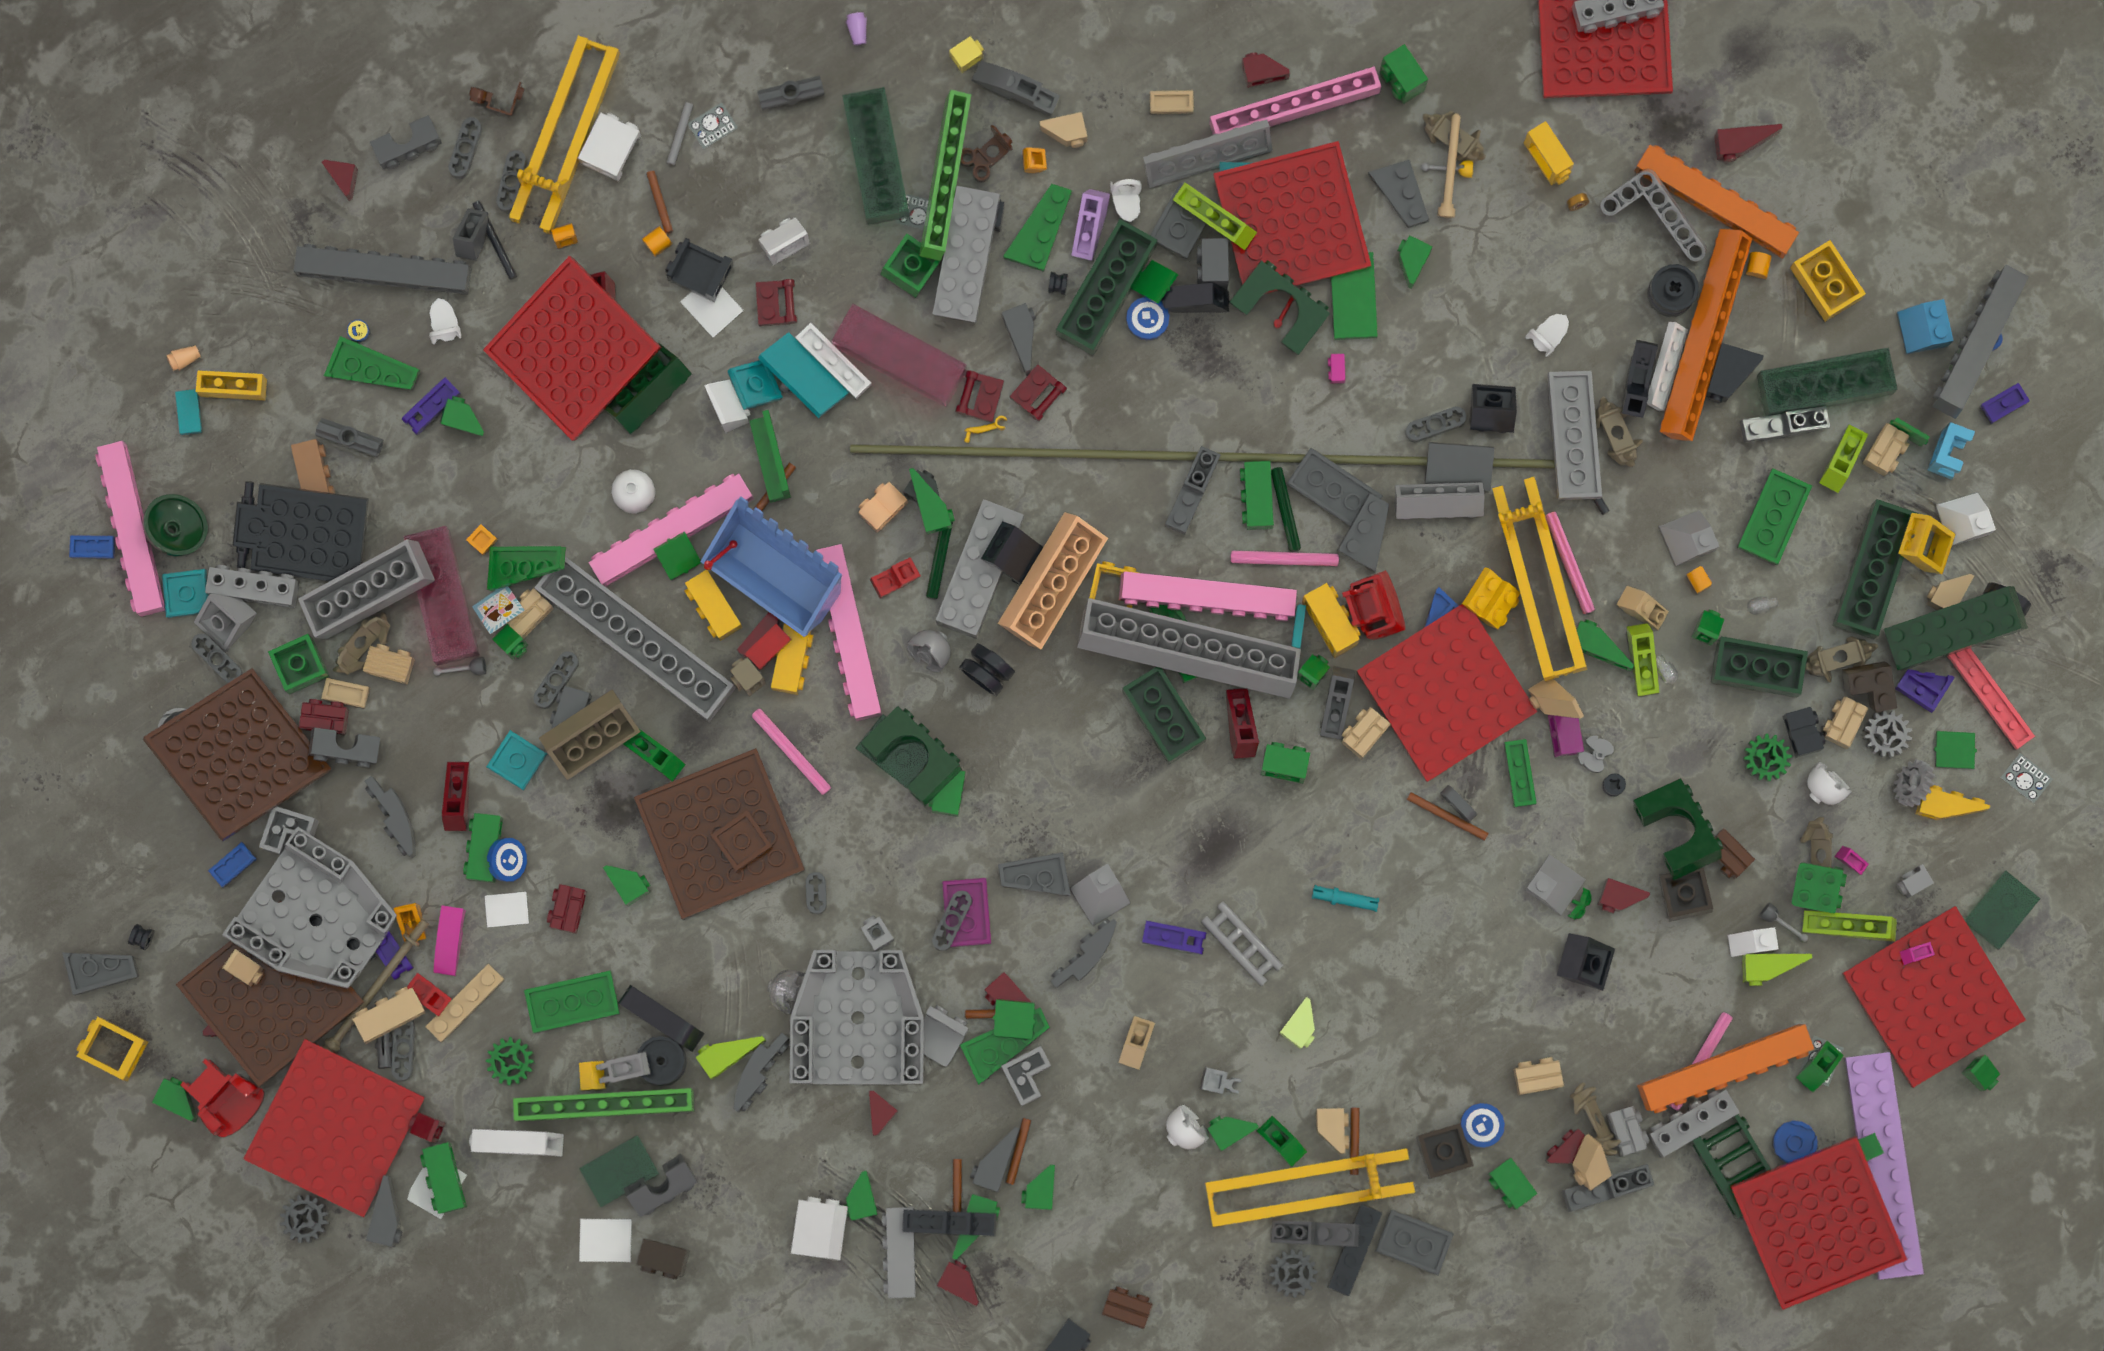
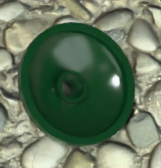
M177 494L162 495L149 504L143 515L145 536L157 550L170 556L192 554L202 546L207 537L208 524L205 514L194 501L185 496ZM168 528L172 529L174 533H170Z

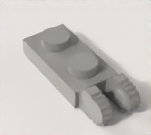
M646 1052L608 1060L606 1063L596 1065L597 1070L608 1068L609 1076H603L599 1079L600 1083L609 1081L612 1083L650 1074Z

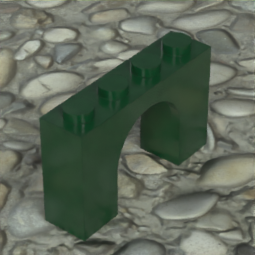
M1261 260L1229 303L1244 315H1248L1261 296L1268 291L1281 290L1291 295L1296 302L1298 314L1295 323L1280 342L1296 355H1299L1330 315L1327 311L1329 307L1320 300L1317 302L1310 298L1311 293L1302 286L1300 289L1294 286V280L1285 273L1282 276L1275 271L1277 267L1267 260L1264 263Z
M897 706L861 742V745L878 763L896 745L902 742L916 741L924 745L929 753L928 763L925 769L907 786V789L925 807L962 770L959 764L961 760L953 752L948 754L943 749L945 745L937 737L932 739L928 735L930 731L922 723L918 725L912 720L914 716L908 709L902 710Z
M1681 778L1633 800L1634 810L1644 827L1668 816L1683 817L1694 826L1695 832L1689 841L1663 853L1664 864L1673 880L1722 859L1721 850L1724 849L1719 837L1715 838L1712 834L1713 827L1708 819L1704 820L1701 805L1698 801L1694 802L1691 797L1693 792L1688 784L1685 785Z

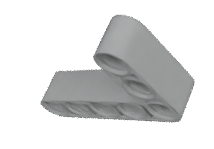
M1644 169L1603 198L1600 204L1601 210L1604 214L1610 216L1618 213L1644 195L1686 256L1692 261H1700L1705 256L1707 251L1705 242L1653 170ZM1642 175H1650L1652 183L1650 185L1643 184L1641 181ZM1631 187L1634 190V196L1626 197L1623 189ZM1654 193H1663L1665 196L1664 202H1656L1653 198ZM1606 200H1614L1617 204L1616 209H1608L1605 205ZM1674 210L1677 213V219L1669 220L1666 217V212ZM1685 227L1689 230L1690 236L1682 238L1679 236L1678 230ZM1694 245L1700 246L1702 254L1693 255L1691 247Z

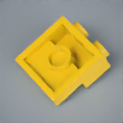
M1485 567L1462 604L1476 614L1487 626L1499 629V627L1506 624L1507 615L1511 608H1515L1518 605V597L1521 593L1509 582L1502 580L1491 569Z

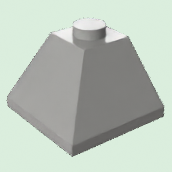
M1700 510L1659 526L1675 566L1712 553L1720 547L1712 527Z
M211 593L194 623L226 651L249 628L257 613L240 598Z
M1549 854L1524 891L1561 916L1586 879Z
M1108 864L1089 874L1070 888L1092 926L1130 904L1123 888Z

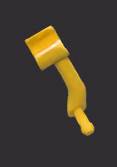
M998 416L994 423L966 428L965 432L967 433L964 442L969 443L971 433L978 434L993 429L1005 430L1006 428L999 426L998 422L1000 420L1007 421V418L1005 416Z

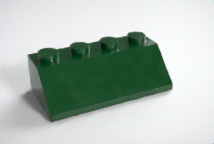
M660 343L658 344L662 348L604 409L629 434L637 430L692 375L681 360Z

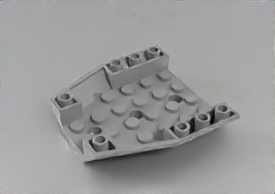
M297 826L285 843V849L238 917L233 918L222 936L279 972L348 989L383 942L397 915L353 861ZM275 892H281L284 894L285 899L277 903L273 901L272 895ZM312 916L321 917V925L312 926L309 922ZM355 939L359 942L360 946L356 950H350L347 947V942Z
M813 950L790 1016V1083L813 1085L923 1084L924 1017L902 950H880V952ZM855 968H862L865 971L863 979L855 980L853 978L852 972ZM855 1012H862L864 1014V1021L861 1024L852 1022V1015ZM855 1056H861L864 1059V1065L859 1069L854 1068L851 1064Z

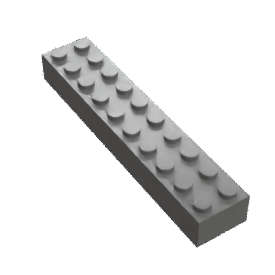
M565 557V568L563 570L544 575L534 587L539 594L706 721L710 722L736 689L729 680L567 557Z
M1088 598L1083 611L1077 648L1289 699L1296 686L1301 652L1299 648Z

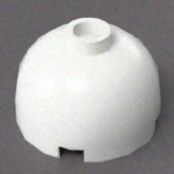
M630 469L623 471L615 478L611 494L615 504L627 513L636 514L645 511L655 499V487L647 474L640 470Z
M1818 762L1808 775L1807 784L1811 791L1809 796L1818 804L1821 801L1827 805H1835L1842 802L1852 791L1848 790L1849 786L1834 771L1827 772L1825 769L1828 766Z
M1180 1105L1166 1121L1167 1138L1173 1146L1178 1145L1188 1150L1195 1149L1209 1139V1134L1205 1126L1202 1125L1200 1127L1196 1119H1199L1197 1115L1185 1105Z

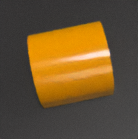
M1026 147L1022 150L1024 172L1039 173L1047 170L1045 149Z
M572 223L551 229L554 241L559 249L578 242Z
M660 226L642 238L644 244L655 257L672 245V242Z
M1751 252L1745 275L1767 279L1771 256L1762 252Z
M1701 566L1686 574L1697 594L1712 586L1711 580Z

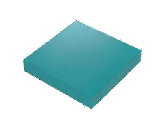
M760 360L736 366L727 371L744 410L779 401L783 398L773 373Z
M200 569L162 574L166 617L173 618L199 614L209 596L205 593L207 570Z
M510 730L486 767L524 791L547 756V753Z

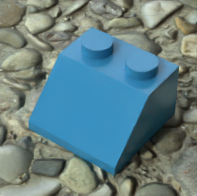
M1944 299L1922 303L1897 312L1906 354L1948 347L1954 341Z

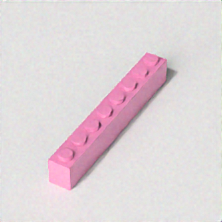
M1371 67L1210 116L1209 124L1213 135L1263 120H1267L1269 127L1380 94L1381 84L1375 67Z
M119 441L97 447L98 454L95 457L98 466L102 467L103 475H100L103 487H106L108 495L105 496L108 508H112L113 516H110L113 529H117L118 537H115L117 548L121 549L123 554L120 562L123 570L127 571L128 578L125 579L128 591L132 592L133 599L130 600L132 610L141 617L165 611L164 597L151 543L148 541L143 530L144 514L127 444Z
M740 474L727 476L723 479L724 483L717 487L715 485L710 486L704 491V495L688 499L685 502V506L680 509L678 507L671 509L666 513L667 516L661 520L657 518L648 524V528L642 531L638 529L629 535L630 538L624 542L620 540L612 544L609 551L605 553L601 551L592 556V561L589 564L600 583L606 587L656 558L657 555L653 549L665 543L668 538L672 539L684 531L689 538L727 516L740 496L747 500L748 503L754 500Z
M842 544L818 549L816 551L823 555V561L828 565L832 561L838 566V572L842 574L841 593L829 610L832 619H829L828 622L830 631L836 633L837 640H834L833 644L835 652L840 653L842 661L838 662L840 673L845 674L847 682L843 683L845 695H850L852 702L848 704L850 716H855L856 721L881 716L882 713Z
M1123 572L1120 580L1119 600L1124 601L1125 605H1137L1139 602L1146 603V607L1159 608V605H1168L1167 609L1181 610V607H1187L1191 612H1202V609L1211 610V614L1223 615L1224 612H1232V616L1245 617V614H1253L1256 619H1267V616L1275 617L1276 621H1288V618L1291 619L1295 616L1297 590Z

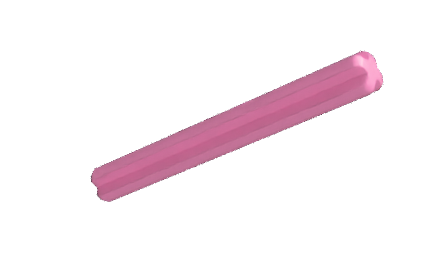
M1548 513L1546 515L1548 527L1583 614H1589L1595 608L1557 513Z
M1232 551L1231 562L1338 566L1339 556L1338 554Z
M761 709L756 710L752 714V718L822 795L826 794L831 789L830 785Z
M1725 1012L1720 1015L1692 1064L1711 1057L1732 1021V1016ZM1674 1103L1669 1104V1106L1676 1111L1680 1110V1108L1683 1105L1680 1104L1675 1106Z

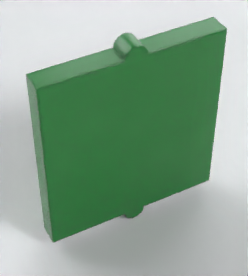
M1151 260L1132 290L1159 304L1166 292L1170 291V287L1178 277V274Z
M1899 418L1890 421V425L1908 434V440L1920 447L1924 444L1927 445L1930 436Z
M685 531L672 539L668 538L665 543L653 549L670 580L683 573L687 574L688 570L701 564V560Z
M1936 731V747L1934 748L1936 752L1935 767L1975 769V753L1977 752V749H1975V733Z
M996 999L995 1015L993 1016V1020H995L994 1036L1032 1039L1033 1024L1036 1022L1034 1018L1035 1003Z

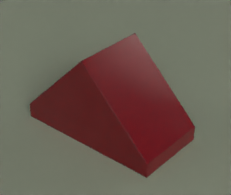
M323 160L322 164L348 201L352 200L358 173L355 164Z
M872 1090L869 1091L873 1136H878L898 1111Z

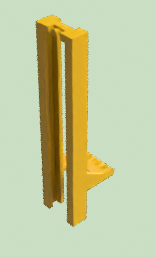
M578 35L529 166L524 170L519 169L517 173L521 187L509 215L511 221L520 223L534 185L547 189L553 193L539 228L543 229L544 233L552 235L551 229L555 227L579 164L578 157L590 135L618 61L619 49L590 41L588 38ZM593 47L597 51H604L605 56L557 182L554 183L553 180H545L544 177H540L538 173L586 49L591 50Z
M1535 477L1524 479L1531 504L1528 505V508L1520 507L1521 509L1517 508L1514 512H1511L1503 486L1492 488L1543 678L1545 681L1559 678L1562 675L1566 676L1569 673L1574 674L1585 671L1587 666ZM1534 517L1575 665L1558 671H1553L1513 525L1514 522Z
M1401 1149L1377 1154L1373 1153L1348 1159L1207 1182L1205 1187L1212 1227L1415 1193L1413 1182L1380 1187L1378 1171L1376 1169L1377 1165L1409 1160L1408 1150ZM1367 1167L1370 1189L1219 1215L1214 1210L1212 1197L1215 1192Z

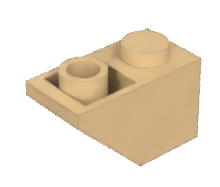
M1626 586L1617 603L1628 615L1643 623H1648L1650 627L1656 630L1660 629L1669 612L1645 591Z
M1344 1108L1316 1109L1317 1133L1339 1154H1344L1345 1149H1349V1136H1345L1344 1127H1348V1113H1344Z

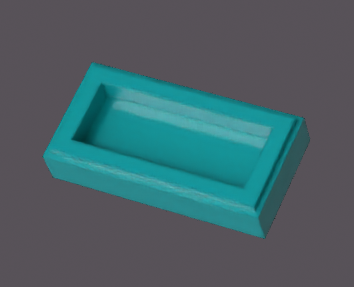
M196 389L176 391L179 434L202 433L199 395L196 393Z
M1297 605L1291 647L1300 649L1306 605Z

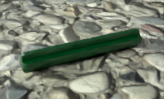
M1281 467L1271 469V475L1289 551H1298L1301 549L1283 469Z
M952 528L939 531L926 593V597L929 599L938 598Z

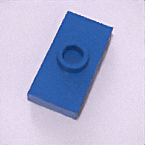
M70 535L69 557L114 559L115 537Z
M241 842L210 868L208 872L224 888L256 861L257 858Z

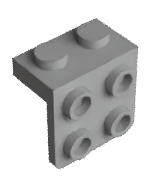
M936 1005L935 1008L929 1007L924 1018L923 1054L942 1066H948L968 1033L969 1028L966 1027L967 1022L957 1016L954 1019L946 1015L948 1013L947 1010Z

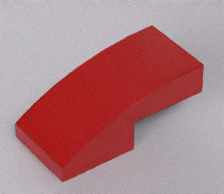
M911 557L891 566L890 569L871 577L870 581L881 599L913 582L921 575Z
M419 973L414 976L407 986L408 990L413 988L420 1003L438 1017L452 1000V998Z

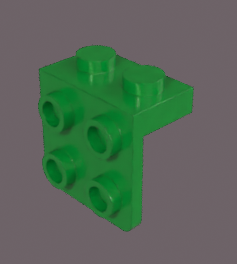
M1804 862L1800 863L1792 904L1797 907L1835 914L1836 908H1841L1843 896L1839 895L1840 886L1845 887L1847 874L1843 873V868L1835 866L1830 868Z

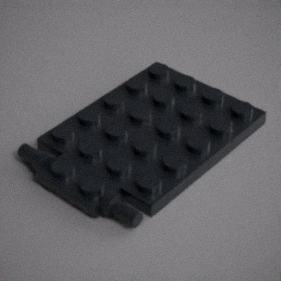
M245 481L244 496H242L241 502H237L233 535V546H237L238 568H246V558L250 548H252L250 570L267 571L275 574H288L297 577L331 581L362 564L369 498L261 483L259 484L257 504H254V482Z

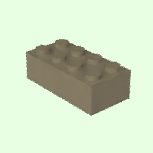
M612 689L539 737L564 777L568 780L641 731Z

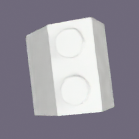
M796 217L792 220L790 218L785 219L779 224L780 227L775 230L769 229L761 234V238H759V243L773 266L810 244L806 230Z
M731 380L704 385L725 433L749 423L747 416L750 415L748 409H743Z

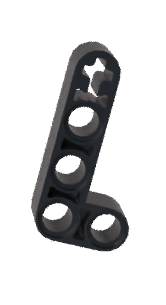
M629 985L618 1002L691 1052L694 1051L705 1034L632 985Z

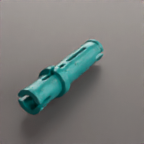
M1314 885L1312 899L1328 901L1332 905L1338 903L1377 912L1379 898L1340 891L1336 887L1330 889Z

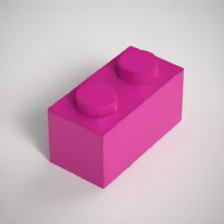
M1331 354L1330 358H1328V366L1331 371H1328V380H1331V383H1345L1344 354Z

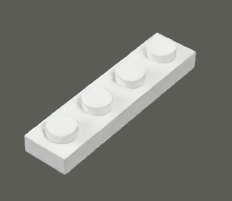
M1676 322L1668 323L1648 392L1647 405L1658 411H1665L1688 333V329Z
M812 323L795 337L855 399L872 385Z

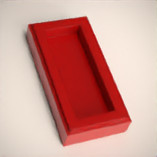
M775 624L745 655L761 670L792 639Z

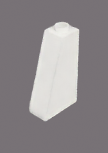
M472 1129L469 1144L471 1152L562 1156L564 1134Z

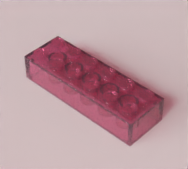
M855 304L851 305L832 339V344L837 349L945 407L949 404L967 371L965 363Z
M442 526L403 536L404 541L408 539L419 542L435 579L434 582L417 590L434 663L439 666L480 655L450 530L447 526Z

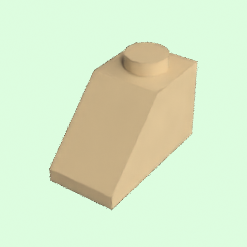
M1082 112L1040 121L1041 132L1066 147L1077 148L1087 142Z
M1968 574L1941 582L1936 587L1932 586L1927 594V598H1929L1927 605L1940 610L1960 603L1974 576Z
M236 949L223 967L227 972L250 987L253 983L257 984L263 976L261 972L263 967Z
M1134 1016L1118 1063L1140 1069L1155 1025L1154 1022Z
M1587 1134L1574 1159L1573 1167L1575 1170V1180L1580 1185H1584L1589 1190H1592L1612 1175L1602 1145Z

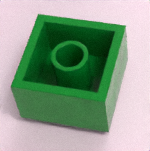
M1405 44L1383 57L1379 73L1385 83H1390L1393 88L1391 89L1392 94L1397 100H1401L1405 104L1425 91L1428 78Z
M906 233L884 265L880 275L917 298L941 260L920 257L921 242Z
M309 634L268 651L283 688L289 695L330 677L313 637Z
M1272 742L1271 745L1267 744L1260 775L1303 784L1310 758V753L1306 752V748L1293 746V749L1284 748L1285 744Z

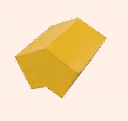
M604 1061L579 1063L581 1091L605 1089V1083L599 1082V1079L604 1076V1070L596 1069V1065L603 1064Z

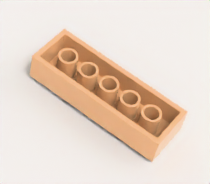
M1064 512L997 624L1027 645L1041 650L1108 538L1080 517Z

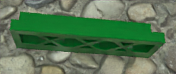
M769 410L762 411L763 417L750 420L749 422L770 503L791 498L771 416Z

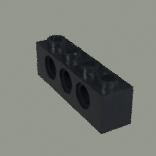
M1362 1204L1359 1206L1353 1224H1359L1358 1247L1343 1246L1327 1288L1350 1296L1382 1212Z

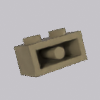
M748 657L744 660L740 658L732 664L733 669L730 672L733 676L730 679L739 691L743 689L750 697L766 685L763 676Z

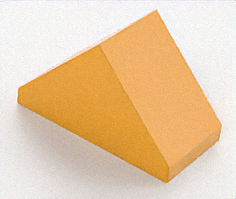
M412 903L394 907L402 937L404 933L410 935L421 919H423L420 905ZM425 930L418 940L426 939Z

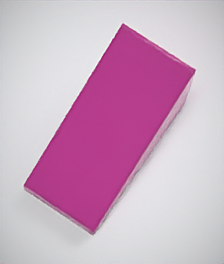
M1842 846L1835 855V858L1859 875H1862L1869 865L1851 848Z
M1931 942L1900 952L1904 965L1935 955Z

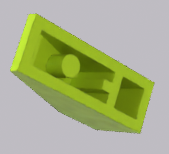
M1850 424L1848 425L1820 479V484L1839 493L1848 479L1866 441L1867 433Z
M1648 623L1627 626L1628 647L1631 662L1634 664L1633 675L1637 695L1643 696L1660 693L1653 631Z
M1745 954L1742 956L1743 982H1749V986H1762V982L1769 981L1812 958V954Z
M763 1036L713 1044L712 1046L707 1044L697 1051L699 1055L695 1058L710 1079L713 1080L758 1048L760 1044L766 1042Z

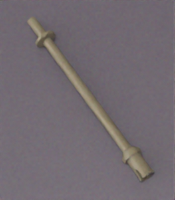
M421 919L410 935L407 933L403 934L406 941L363 996L364 1004L348 1016L333 1037L326 1038L323 1048L334 1053L339 1052L341 1040L354 1025L353 1018L356 1017L355 1013L369 1005L413 945L416 947L420 946L417 940L429 925L428 922Z

